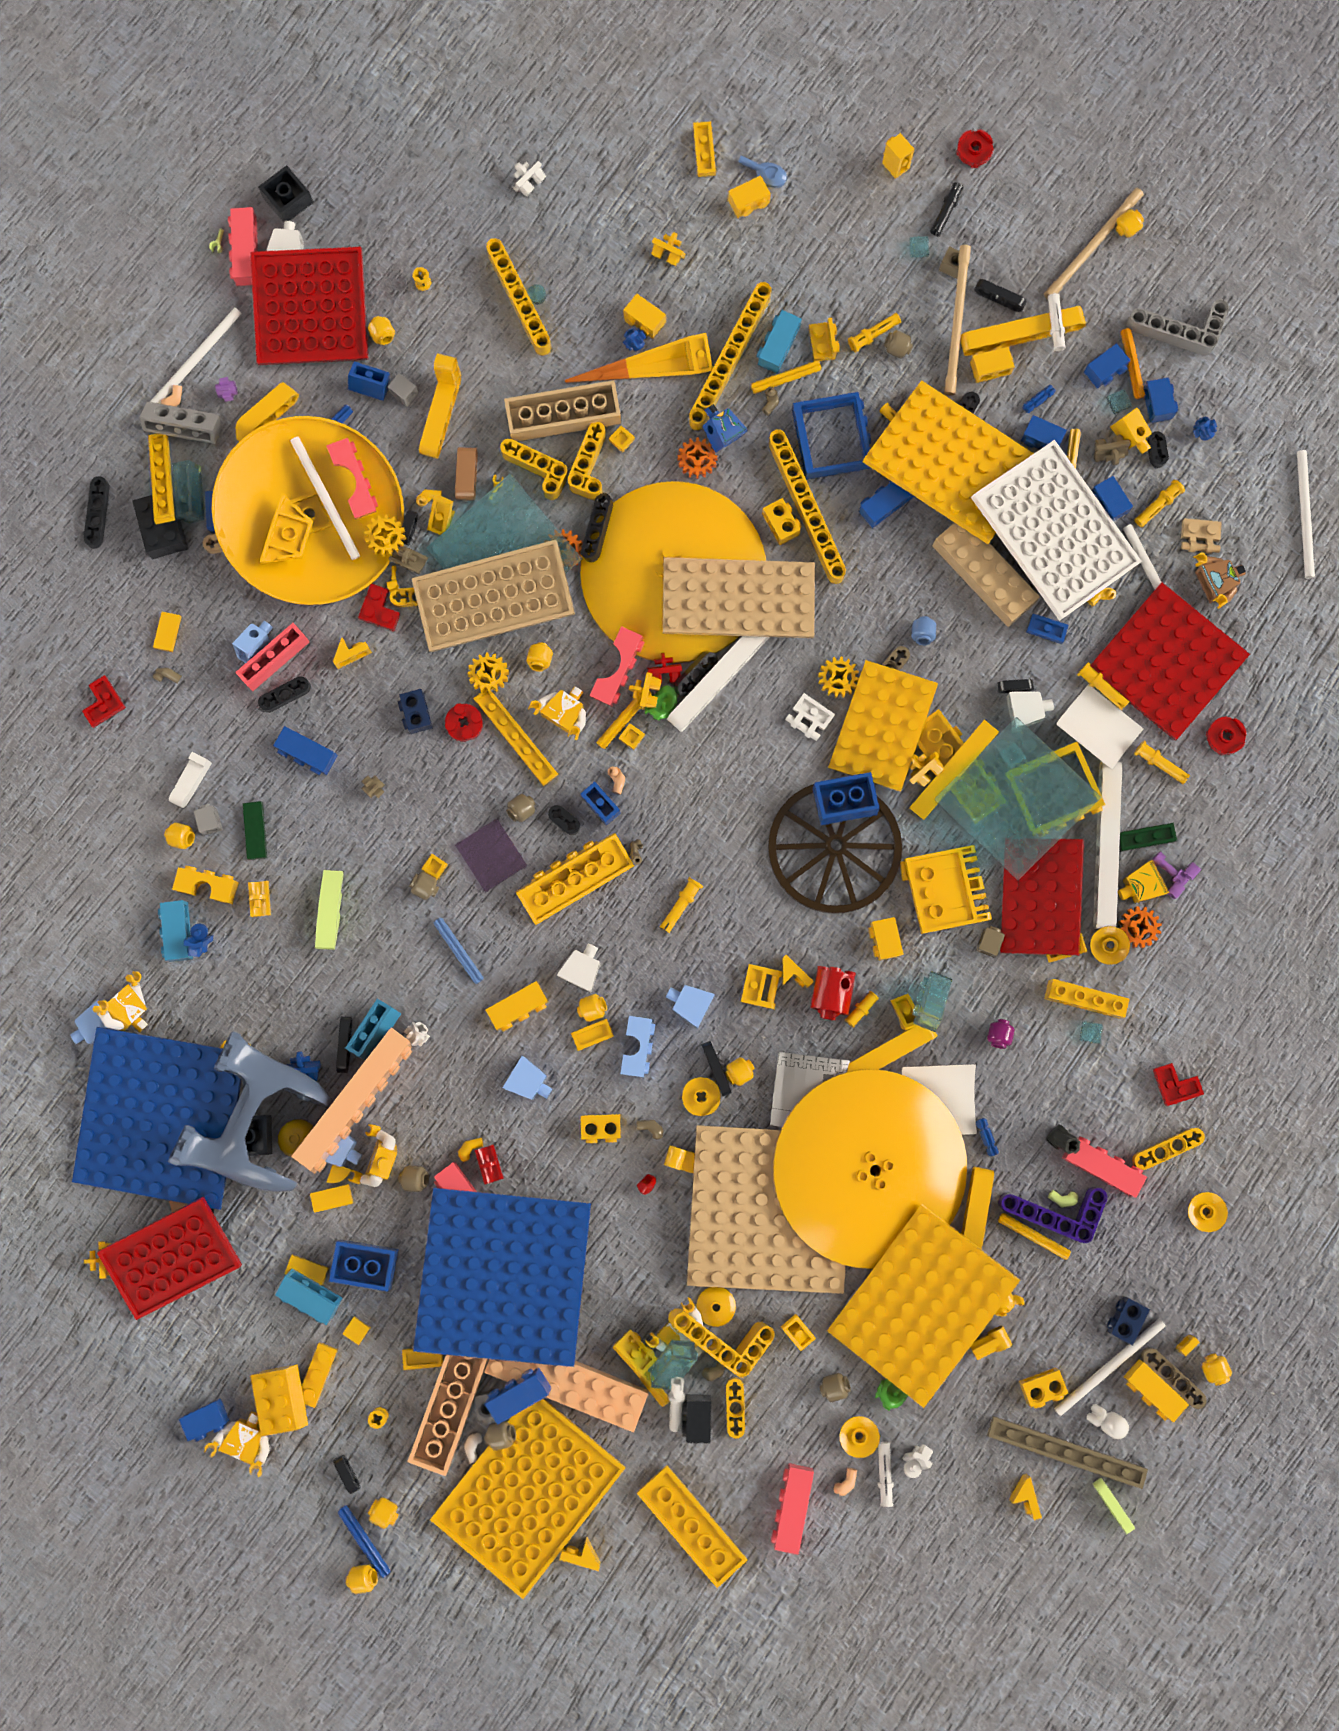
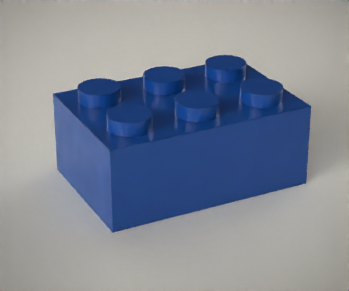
M871 772L814 783L813 793L821 825L878 814L880 808Z
M338 1240L336 1241L329 1282L389 1291L392 1289L399 1249Z

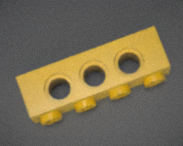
M1056 979L1048 980L1044 999L1119 1019L1126 1017L1129 998Z

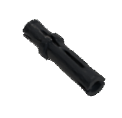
M954 182L948 196H945L944 204L930 230L932 235L935 236L937 232L936 236H941L953 208L957 206V200L964 189L960 183L957 186V182Z

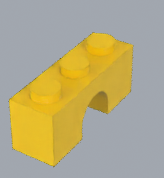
M185 865V869L178 867L172 890L196 896L198 888L202 884L208 883L211 887L210 899L233 905L239 882L233 880V876L222 874V877L215 876V872L204 870L201 873L196 871L197 868Z

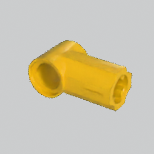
M998 1326L990 1330L987 1335L975 1340L970 1348L976 1360H979L995 1351L1001 1352L1011 1347L1012 1343L1004 1326Z

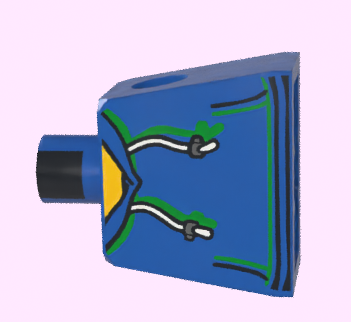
M714 404L705 409L710 420L703 425V429L715 453L748 432V429L729 408L719 413Z

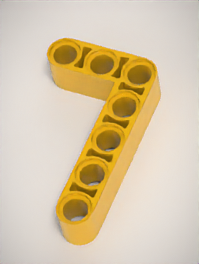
M439 353L434 361V371L438 383L419 445V454L437 459L442 449L461 383V372L457 358Z
M675 1308L668 1315V1320L672 1326L738 1377H745L751 1372L775 1336L774 1330L766 1323L756 1322L736 1350H733L682 1309ZM683 1315L682 1322L677 1324V1318ZM698 1327L697 1333L691 1335L692 1330ZM766 1329L765 1334L760 1337L761 1331ZM713 1339L712 1344L707 1347L708 1340ZM754 1345L753 1351L748 1353L749 1348ZM727 1350L726 1357L721 1358L722 1353ZM742 1362L741 1368L736 1370L737 1364Z

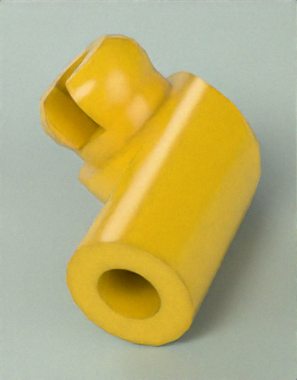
M425 489L416 497V504L420 507L425 506L436 494L442 496V491Z

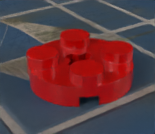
M968 130L959 138L956 153L963 163L972 168H978L990 160L994 149L993 139L983 130ZM978 145V151H974L971 146L975 147Z
M458 703L446 714L445 728L453 739L459 742H467L480 735L483 729L482 716L476 707L470 704ZM467 718L469 725L460 727L461 723L459 721Z
M1225 716L1215 720L1206 732L1210 747L1219 755H1231L1242 749L1245 745V736H1247L1246 728L1240 720ZM1223 731L1231 734L1229 736L1230 740L1223 738Z

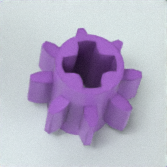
M228 377L219 378V384H215L218 398H223L225 402L234 400V395L238 394L235 381H230Z

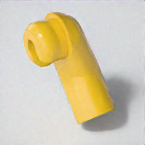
M1105 588L1087 602L1089 605L1095 606L1099 600L1114 599L1116 591L1112 588Z
M482 1137L463 1143L458 1151V1157H460L462 1162H467L470 1159V1153L473 1149L484 1147Z

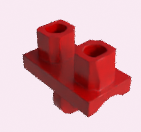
M665 652L661 653L660 659H654L655 665L662 664V666L647 668L648 673H652V677L661 680V684V674L669 673L670 682H675L681 675L680 671H682L681 664L666 665V663H673V657L665 658Z
M494 1144L475 1150L484 1184L504 1179Z

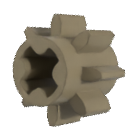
M367 775L361 781L364 784L361 789L370 798L374 795L379 798L384 793L382 788L385 785L375 775L372 778Z

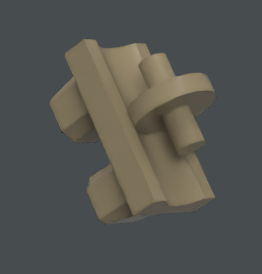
M1122 435L1114 436L1111 443H1106L1105 439L1096 440L1095 462L1105 460L1106 462L1111 461L1113 465H1118L1119 459L1128 456L1130 440H1124Z
M398 546L399 551L396 552L394 550L393 556L389 557V561L420 575L428 558L408 547Z

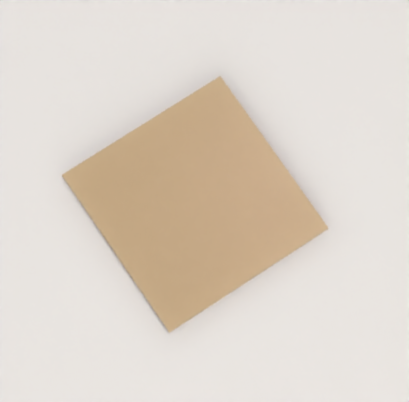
M696 1125L687 1286L844 1294L845 1265L822 1256L804 1243L788 1223L779 1205L774 1185L773 1162L776 1143L781 1130Z

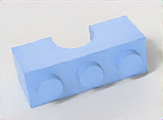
M629 1016L626 1036L637 1038L640 1042V1049L635 1055H623L620 1074L644 1078V1074L649 1073L650 1063L646 1062L647 1054L651 1055L653 1043H649L650 1035H654L655 1024L652 1023V1019Z

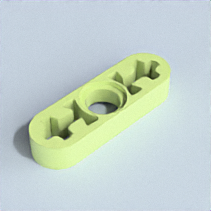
M1101 1478L1093 1482L1094 1488L1126 1534L1135 1529L1134 1525Z

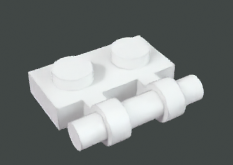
M804 693L793 708L798 713L796 718L789 714L785 720L794 729L798 728L805 733L807 738L811 737L817 741L821 735L815 732L816 728L818 727L824 731L835 714ZM803 717L812 723L810 728L801 722Z

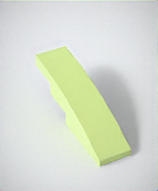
M323 870L315 949L335 950L340 921L339 911L342 899L343 871Z

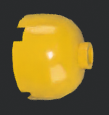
M294 1119L287 1122L278 1134L280 1150L285 1155L291 1157L314 1126L304 1119Z

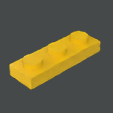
M711 121L693 123L697 175L698 177L716 176Z
M321 1342L318 1343L302 1384L305 1405L313 1408L316 1407L337 1354V1348Z

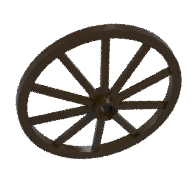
M814 784L809 785L791 796L780 808L773 821L768 839V855L772 871L784 891L799 904L809 909L829 914H843L862 909L877 900L889 888L898 872L902 857V838L898 823L889 807L877 796L880 808L877 815L870 817L843 837L842 834L846 821L840 822L837 834H835L832 824H826L828 837L789 811L798 801L813 793ZM784 816H787L825 843L776 844L780 824ZM882 816L885 817L893 838V844L847 843L849 839ZM831 842H839L841 849H832ZM825 849L787 879L785 878L778 863L776 850ZM847 849L894 850L892 864L886 878H883ZM827 855H830L815 901L806 898L791 886V882ZM842 855L881 883L872 894L860 901L856 900ZM835 857H837L851 904H821Z

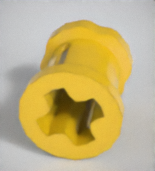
M423 267L416 268L412 274L415 286L420 291H426L431 286L429 272Z
M382 1407L375 1408L368 1416L370 1427L379 1429L384 1426L389 1417L388 1411ZM376 1415H377V1416H380V1415H381V1416H382V1419H381V1420H379V1419H378V1420H375L374 1417H375Z

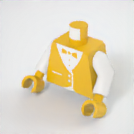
M575 686L569 694L562 690L553 692L537 701H531L528 710L530 708L536 709L533 713L534 715H537L539 710H541L542 717L567 732L568 737L572 734L576 735L575 740H578L579 733L586 724L584 706L578 701L583 691Z
M133 971V976L126 975L125 977L127 982H131L130 985L127 984L110 1001H97L99 1006L93 1007V1011L97 1013L107 1028L126 1031L132 1025L140 1033L148 1025L141 1018L147 1010L139 983L141 974Z
M368 1124L371 1127V1131L365 1132V1134L377 1138L375 1148L365 1174L363 1175V1173L351 1170L354 1173V1177L352 1179L348 1178V1180L356 1184L361 1183L378 1187L382 1180H387L397 1155V1145L395 1144V1138L382 1131L380 1126Z
M688 1297V1305L680 1303L682 1310L703 1326L700 1312L695 1307L691 1298ZM683 1315L677 1318V1324L682 1322ZM669 1321L657 1332V1336L653 1332L650 1333L653 1337L651 1341L645 1340L649 1347L672 1355H684L690 1350L697 1358L704 1351L672 1326ZM698 1327L692 1330L691 1335L697 1333Z
M251 1411L247 1420L240 1418L238 1421H232L216 1434L212 1443H208L205 1446L204 1453L208 1448H212L214 1452H212L210 1457H214L217 1447H219V1451L250 1464V1475H252L254 1469H259L257 1476L260 1477L262 1475L261 1466L264 1465L269 1453V1442L267 1436H261L257 1412Z

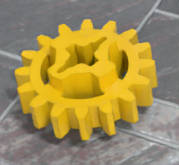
M385 514L384 519L378 515L377 521L372 518V525H366L369 531L364 532L365 536L368 537L365 539V542L371 543L368 547L370 550L375 548L374 552L376 555L381 552L382 556L385 557L386 552H389L390 556H393V550L398 552V546L404 547V543L401 540H406V536L402 534L405 532V529L400 528L402 523L400 521L396 522L394 516L390 520L387 514ZM383 533H387L388 538L384 539ZM381 543L385 545V547L378 546L377 544Z
M486 653L485 657L479 654V660L473 658L472 662L474 665L468 666L470 670L467 672L468 677H470L469 682L474 684L475 690L480 688L481 693L488 690V694H491L493 689L497 693L498 687L504 688L503 682H508L507 675H509V670L506 669L507 663H502V657L496 659V654H493L492 657H489L488 653Z
M842 656L839 661L833 657L832 662L826 660V666H821L820 669L823 672H819L818 677L822 679L818 683L824 684L822 691L827 689L828 696L834 693L835 698H837L838 694H841L842 698H844L846 692L851 695L852 689H856L857 685L855 683L858 682L859 678L855 676L859 674V670L854 671L856 664L850 665V659L844 662ZM829 671L831 678L827 681L826 674ZM849 674L851 675V682H850V684L848 683L849 681L847 680V677H848ZM836 675H843L842 679H835Z

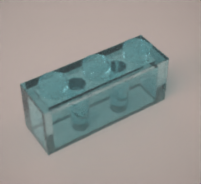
M190 460L172 463L176 518L188 524L204 521L201 466Z
M930 971L928 977L924 976L920 985L923 990L919 991L916 999L919 1004L915 1005L912 1015H915L913 1024L933 1032L937 1030L942 1021L953 979L934 971Z
M671 1340L650 1368L651 1388L671 1390L672 1378L674 1383L675 1377L683 1379L698 1358L694 1342Z

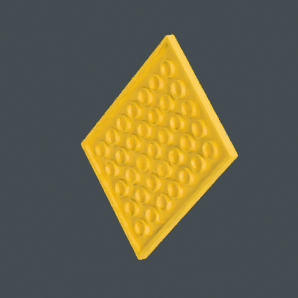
M921 380L867 453L863 463L986 544H989L996 532L971 497L1034 453Z
M921 1204L828 1328L827 1332L924 1408L1018 1285L1020 1279Z
M544 1398L510 1417L507 1422L513 1425L516 1431V1440L513 1441L512 1446L493 1450L488 1445L430 1519V1521L522 1599L529 1593L626 1468Z

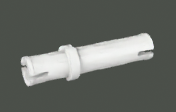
M1057 293L1050 294L1047 297L1052 328L1050 335L1053 336L1054 351H1062L1066 348L1064 340L1065 327H1063L1060 295Z
M675 1377V1383L672 1378L671 1392L669 1393V1400L671 1402L669 1429L673 1432H678V1429H682V1403L685 1400V1394L683 1393L684 1380L681 1377Z
M879 1442L880 1482H878V1487L880 1488V1506L891 1507L893 1506L892 1487H894V1482H892L890 1442ZM884 1455L886 1462V1471H884ZM885 1477H886L887 1493H885Z

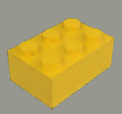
M297 1364L263 1370L250 1375L261 1436L296 1431L308 1425Z

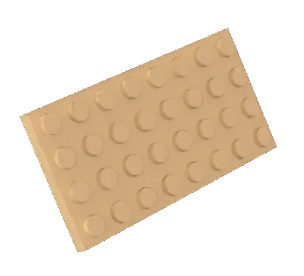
M557 540L411 578L429 652L575 615Z
M664 557L662 634L814 638L815 562Z

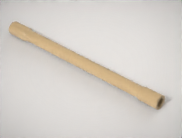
M1135 188L1120 208L1067 269L1044 292L1046 299L1050 294H1058L1062 290L1066 282L1117 225V218L1135 206L1143 196L1141 189Z
M961 245L959 250L954 316L944 392L946 395L956 394L967 271L971 246Z

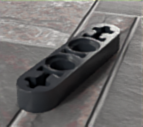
M101 476L94 477L90 482L83 536L84 542L93 549L99 548L103 543L110 490L108 481ZM100 482H102V484H103L104 486H100V491H99V489L96 487V485H100ZM97 499L102 500V505L99 508L93 506L94 501ZM94 517H99L100 523L96 526L91 525V520ZM93 536H95L97 540H94L92 543L90 539H92Z
M607 493L599 494L593 505L581 550L582 556L587 562H595L601 554L614 503ZM604 516L602 522H595L597 517ZM593 533H600L597 539H591Z

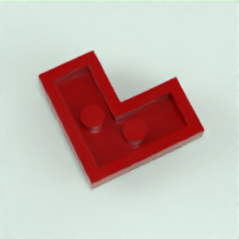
M371 583L358 619L394 631L401 614L384 607L389 589Z
M105 675L88 685L98 701L82 710L93 728L126 708Z
M1173 1063L1152 1069L1165 1106L1204 1095L1198 1076L1179 1081Z

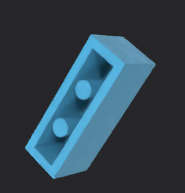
M781 310L779 316H775L772 322L774 327L772 331L767 332L764 339L766 343L764 347L759 348L756 356L759 358V366L778 374L801 327L802 318L784 310Z
M180 900L160 903L158 917L162 923V927L159 929L160 937L163 939V946L161 947L162 957L168 962L193 959V956H188L189 946H183L184 939L191 935L188 902Z
M377 998L345 1049L366 1060L389 1029L393 1028L401 1013Z
M291 1269L285 1275L275 1294L284 1303H289L301 1313H306L317 1322L325 1325L334 1317L343 1299L341 1296L294 1269Z

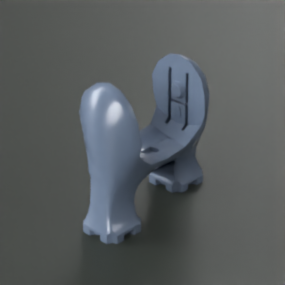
M233 1031L227 1038L213 1068L219 1072L225 1071L236 1074L244 1085L243 1092L222 1136L214 1139L204 1137L197 1133L193 1127L185 1125L168 1162L173 1165L208 1169L242 1185L264 1191H293L299 1185L297 1182L277 1174L276 1170L267 1166L262 1168L249 1162L245 1136L251 1120L262 1100L281 1089L297 1096L300 1100L325 1108L331 1106L333 1099L318 1082L301 1071L264 1055L247 1043L240 1034Z

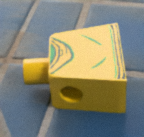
M1153 860L1143 864L1125 877L1123 882L1126 887L1118 890V895L1122 900L1131 897L1134 903L1169 893Z

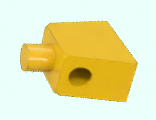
M1135 408L1110 426L1116 436L1122 435L1124 440H1130L1131 444L1128 449L1136 445L1140 453L1143 454L1151 448L1145 438L1152 433L1138 408Z

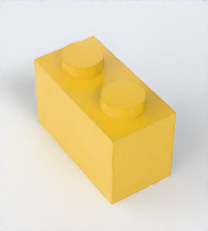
M901 133L896 137L892 136L888 139L882 164L895 179L910 169L914 148Z
M760 175L729 190L728 202L737 218L745 217L758 208H765L770 203L771 193Z
M636 294L623 310L624 320L630 326L634 325L642 330L646 337L649 336L652 339L666 323V314L639 294Z
M999 346L988 352L979 351L973 355L970 362L976 383L1011 375L1015 367L1009 346L1004 348Z
M895 917L870 923L871 927H868L870 938L874 939L873 953L875 957H878L879 961L904 955Z

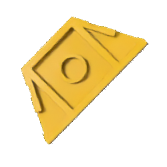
M284 493L280 495L260 563L300 559L303 557L313 526V520L305 515L296 504L294 505Z

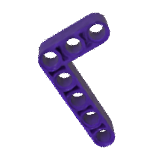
M1089 1188L1085 1193L1076 1220L1008 1193L1002 1194L999 1197L998 1205L1008 1213L1081 1243H1089L1093 1239L1108 1197L1103 1189ZM1098 1191L1100 1199L1094 1202L1092 1195ZM1008 1197L1013 1200V1205L1010 1208H1006L1004 1205V1201ZM1026 1205L1031 1207V1213L1028 1216L1023 1214V1208ZM1088 1210L1093 1212L1091 1220H1087L1085 1217ZM1044 1213H1048L1049 1221L1044 1224L1041 1216ZM1062 1221L1068 1223V1228L1065 1231L1060 1229ZM1084 1228L1086 1230V1236L1083 1239H1080L1078 1236V1232L1080 1229Z

